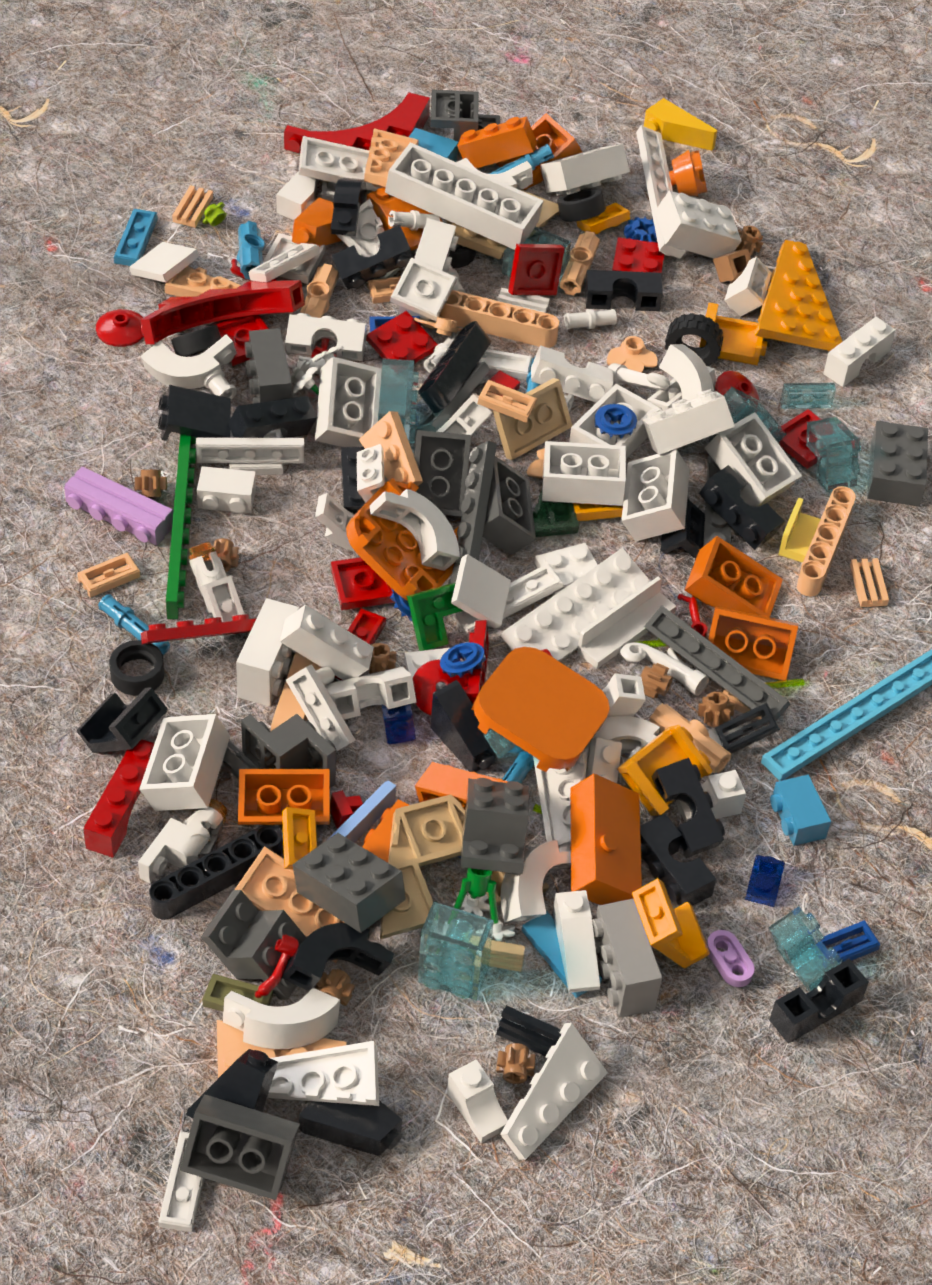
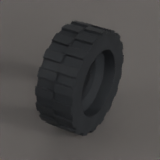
M695 313L683 314L680 317H676L673 323L671 322L665 340V350H668L670 344H683L694 351L706 366H711L720 355L724 338L722 336L723 331L719 328L718 323H715L710 317L707 318L702 314L697 315ZM684 335H696L706 340L707 344L705 347L700 348L691 347L682 341V337Z

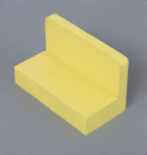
M798 498L783 533L778 555L803 563L821 519L801 513L804 499Z

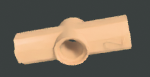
M586 231L580 234L575 247L570 251V259L560 282V288L565 291V294L574 296L576 293L581 292L587 270H590L600 243V239L596 237L594 232Z
M324 264L317 268L313 281L307 286L305 305L301 308L300 313L322 318L324 313L329 310V300L339 277V272L333 265Z
M663 703L650 716L649 722L659 726L661 733L670 726L680 725L685 727L693 737L692 743L697 750L703 751L711 762L709 766L713 773L719 774L730 761L731 753L710 738L708 730L698 720L688 721L669 705Z

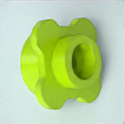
M220 202L217 205L211 204L204 211L205 219L203 223L205 225L210 223L211 226L220 224L227 216V213L223 210L225 204Z

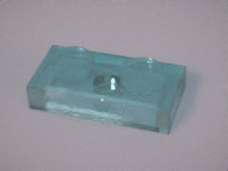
M784 383L780 398L781 409L832 408L836 392L835 383Z

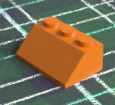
M716 606L708 640L752 674L786 681L798 623Z
M239 769L238 825H283L282 811L286 807L315 810L316 825H330V769Z

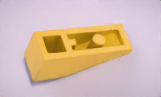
M665 98L646 110L644 127L661 133L662 140L711 151L715 149L718 130Z

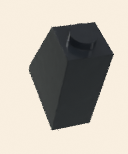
M455 680L433 692L431 729L469 772L485 770L495 762L497 743L490 732L485 735L477 728L479 721L474 714V710H471L473 704L461 684Z
M248 1049L187 1109L186 1115L194 1118L195 1111L204 1094L263 1112L278 1061L269 1058L262 1051Z
M380 1100L379 1106L312 1101L299 1114V1130L302 1133L376 1156H380L387 1148L389 1150L393 1149L402 1137V1119Z

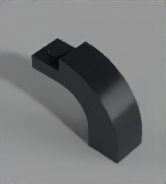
M339 177L333 199L334 208L331 234L356 236L360 206L366 201L367 188L364 179Z
M346 923L329 924L312 932L300 944L293 957H290L282 979L310 991L321 979L326 963L331 960L348 961L379 976L391 964L394 952L385 949L379 943L367 940L370 931L368 928L360 933Z

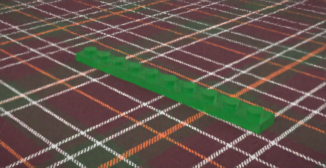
M180 434L167 580V619H178L179 608H184L185 592L181 591V587H186L187 573L182 568L183 565L188 566V549H184V545H189L190 528H186V524H191L192 510L187 507L188 504H193V488L189 487V484H194L195 468H191V464H196V448L192 447L193 444H196L197 437Z

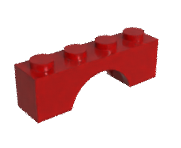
M141 739L133 749L126 751L83 827L86 849L114 858L126 836L129 818L134 804L141 793L139 789L155 743Z

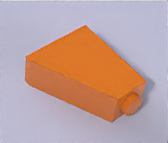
M317 198L294 220L292 242L297 244H316L320 247L342 241L336 234H331L333 202Z

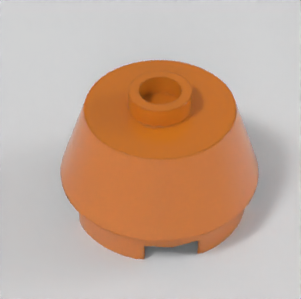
M687 150L671 160L673 171H669L672 186L677 185L678 193L699 197L698 194L707 192L699 150L693 152Z

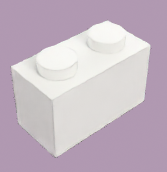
M201 467L197 487L199 509L252 513L256 492L255 471Z

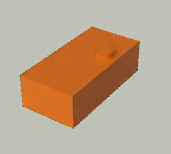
M594 773L570 788L571 892L586 890L589 901L598 905L634 899L632 892L642 887L639 793Z

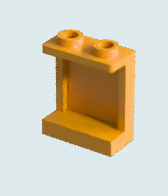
M708 303L706 317H710L715 323H718L719 328L723 331L722 336H724L718 358L758 366L759 357L765 356L768 342L763 341V339L768 338L755 336L754 331L758 323L718 316V304ZM703 338L700 340L699 348L705 347L707 344Z
M680 725L668 727L617 768L630 788L639 793V800L651 816L662 815L669 809L668 805L674 801L665 803L658 793L651 777L656 769L689 757L692 765L695 764L698 767L701 778L713 773L709 766L711 762L703 751L697 750L692 743L693 737L691 733Z
M658 878L632 892L651 946L684 969L709 956L708 946L690 903L686 902L673 909L664 882Z

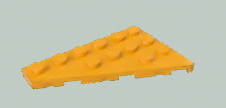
M785 240L780 248V255L776 261L777 265L767 289V297L763 302L758 325L754 331L755 336L831 351L843 341L807 245L799 241Z

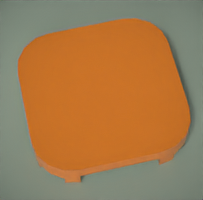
M392 478L350 519L346 526V533L354 551L398 595L408 601L407 596L441 587L452 574L454 563L445 571L422 565L418 542L406 527L395 521L371 515L370 505L384 491L401 495L406 489L416 492L419 488L412 481L404 484ZM457 527V528L454 530V533H455L456 538H457V541H458V536H457L458 527Z
M520 647L508 653L485 682L471 710H474V714L479 721L477 728L485 735L490 729L494 730L539 759L540 761L536 768L547 772L549 768H565L568 771L575 765L580 755L602 727L610 707L604 692L595 684L541 650L531 647Z

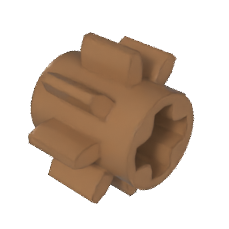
M750 225L744 226L742 231L738 229L742 241L736 248V251L748 249L751 256L754 251L759 253L763 242H761L763 236L759 229Z
M141 470V477H135V491H141V495L145 497H161V490H167V477H161V470Z
M220 538L215 540L214 545L207 544L205 555L216 551L225 572L231 569V565L238 566L239 547H234L232 541Z
M383 643L371 645L374 648L369 674L396 668V651L390 652L388 645Z
M654 663L653 667L645 666L640 675L645 696L657 699L659 694L662 696L667 694L673 677L667 674L668 667L659 663Z
M711 692L706 697H702V703L699 704L698 716L704 717V723L715 728L731 720V716H734L735 703H729V697L724 693Z
M332 969L329 974L323 972L321 979L316 983L315 989L340 999V1003L347 1006L355 985L350 984L351 979L346 972Z
M509 1044L505 1047V1052L498 1051L496 1072L503 1073V1079L506 1082L512 1084L524 1083L527 1080V1075L534 1076L536 1055L529 1054V1048L523 1044Z

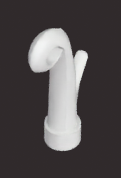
M612 363L608 367L613 369V384H628L655 391L666 389L670 386L668 378L657 373L644 374L617 363Z
M638 642L625 644L621 648L620 653L628 662L637 663L646 658L653 664L659 663L668 667L667 673L685 685V689L696 696L700 695L708 685L709 677L701 671L693 670L687 666L671 648H668L667 654Z

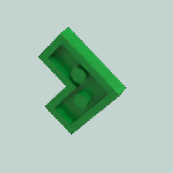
M456 583L407 596L419 651L430 650L449 644L443 617L463 611L451 604Z

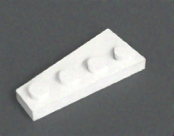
M588 746L580 755L575 765L568 771L565 768H549L547 772L536 768L540 760L533 756L546 841L557 840L558 848L571 847L570 788L586 779Z
M565 1023L559 1032L561 1036L555 1046H551L546 1055L547 1060L539 1073L534 1075L530 1082L531 1088L526 1097L520 1099L500 1134L519 1160H526L608 1073L572 1023Z
M374 1041L271 1058L278 1061V1065L267 1098L379 1106L377 1046Z

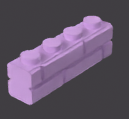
M81 467L74 477L72 476L65 484V499L70 507L76 510L82 509L90 513L96 520L100 521L103 519L111 523L119 531L132 533L141 542L148 541L158 546L165 535L172 530L173 509L85 467Z

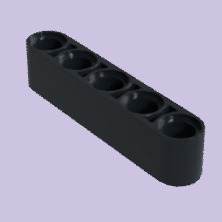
M477 321L467 324L458 333L418 391V394L433 413L440 412L451 403L492 342Z
M262 825L159 879L149 889L152 914L161 920L170 919L242 880L264 846L281 857L283 854L281 829L276 825Z

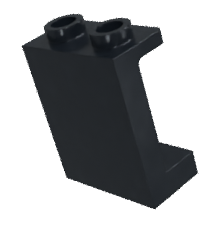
M169 385L165 395L161 394L158 409L162 410L158 421V429L161 430V440L167 441L171 432L197 438H230L228 422L231 419V398Z
M152 687L145 688L130 705L124 704L116 693H112L77 729V733L93 753L133 749L168 711V708Z

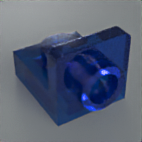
M381 704L387 743L396 744L414 741L416 735L411 704L391 709Z
M756 855L745 900L775 907L785 862L771 856Z

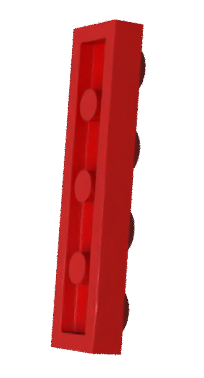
M249 614L232 616V621L222 622L221 617L204 619L205 624L194 625V620L176 622L177 627L166 628V623L148 625L149 630L141 633L142 644L248 633L251 632L257 618L249 619Z
M487 620L475 621L474 632L469 634V642L481 645L486 660L481 663L482 668L474 669L473 674H465V683L468 687H463L472 704H474L482 686L486 682L490 645Z

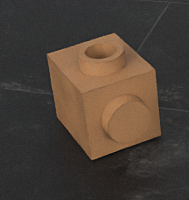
M748 249L734 251L713 259L720 282L730 281L731 284L742 274L749 260H751Z

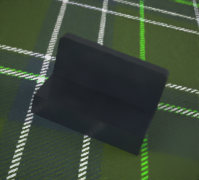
M687 499L685 529L661 535L660 550L664 554L682 547L693 558H696L699 550L703 547L705 513L689 499Z

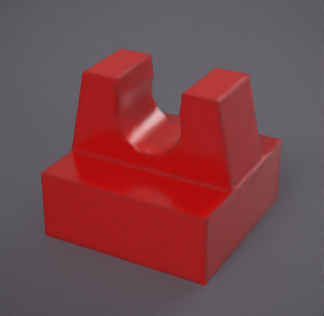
M343 790L331 793L330 814L337 829L363 804L360 795L346 797Z

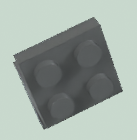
M432 89L430 127L453 128V140L459 142L461 135L468 130L477 131L484 129L492 123L500 124V115L478 114L479 92Z
M251 714L241 720L242 752L260 769H330V788L336 785V748L329 739H324L316 731L311 722L305 721L298 714H295L272 731H269L265 723L262 721L258 722Z
M468 778L466 810L462 831L461 867L523 874L524 845L529 819V785H522L516 781L504 783L491 781L487 778Z
M233 890L201 936L203 941L236 979H262L263 981H266L273 974L282 954L275 950L276 942L282 939L283 935L287 934L296 938L300 946L307 937L284 910L258 911L242 890ZM281 978L279 984L273 989V993L279 1000H288L297 985Z

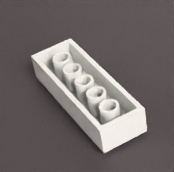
M411 142L389 169L385 193L514 250L516 244H524L537 225L543 200Z

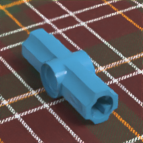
M248 221L245 224H240L238 229L239 251L236 259L240 263V272L243 273L245 279L250 280L248 272L263 264L262 251L265 242L261 238V230L257 227V223Z

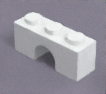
M306 313L290 314L285 341L287 353L312 355L315 343L320 339L329 338L334 340L337 346L342 345L344 347L337 352V358L363 362L367 335L366 323L356 319L342 321L331 316L317 318L311 317Z
M878 317L873 318L828 352L824 375L844 387L859 375L861 366L866 359L875 363L890 352L896 329Z
M540 345L531 367V381L542 385L553 378L559 379L563 392L597 403L613 386V369L592 362H588L586 368L576 367L566 361L564 353Z
M403 666L325 685L343 719L361 716L360 709L367 706L384 705L391 709L416 703L412 675Z

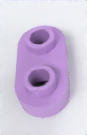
M717 930L711 933L707 941L710 952L709 957L725 982L733 987L748 985L754 974V964L735 935L726 930ZM717 948H723L726 951L721 952ZM733 972H739L741 975H735Z

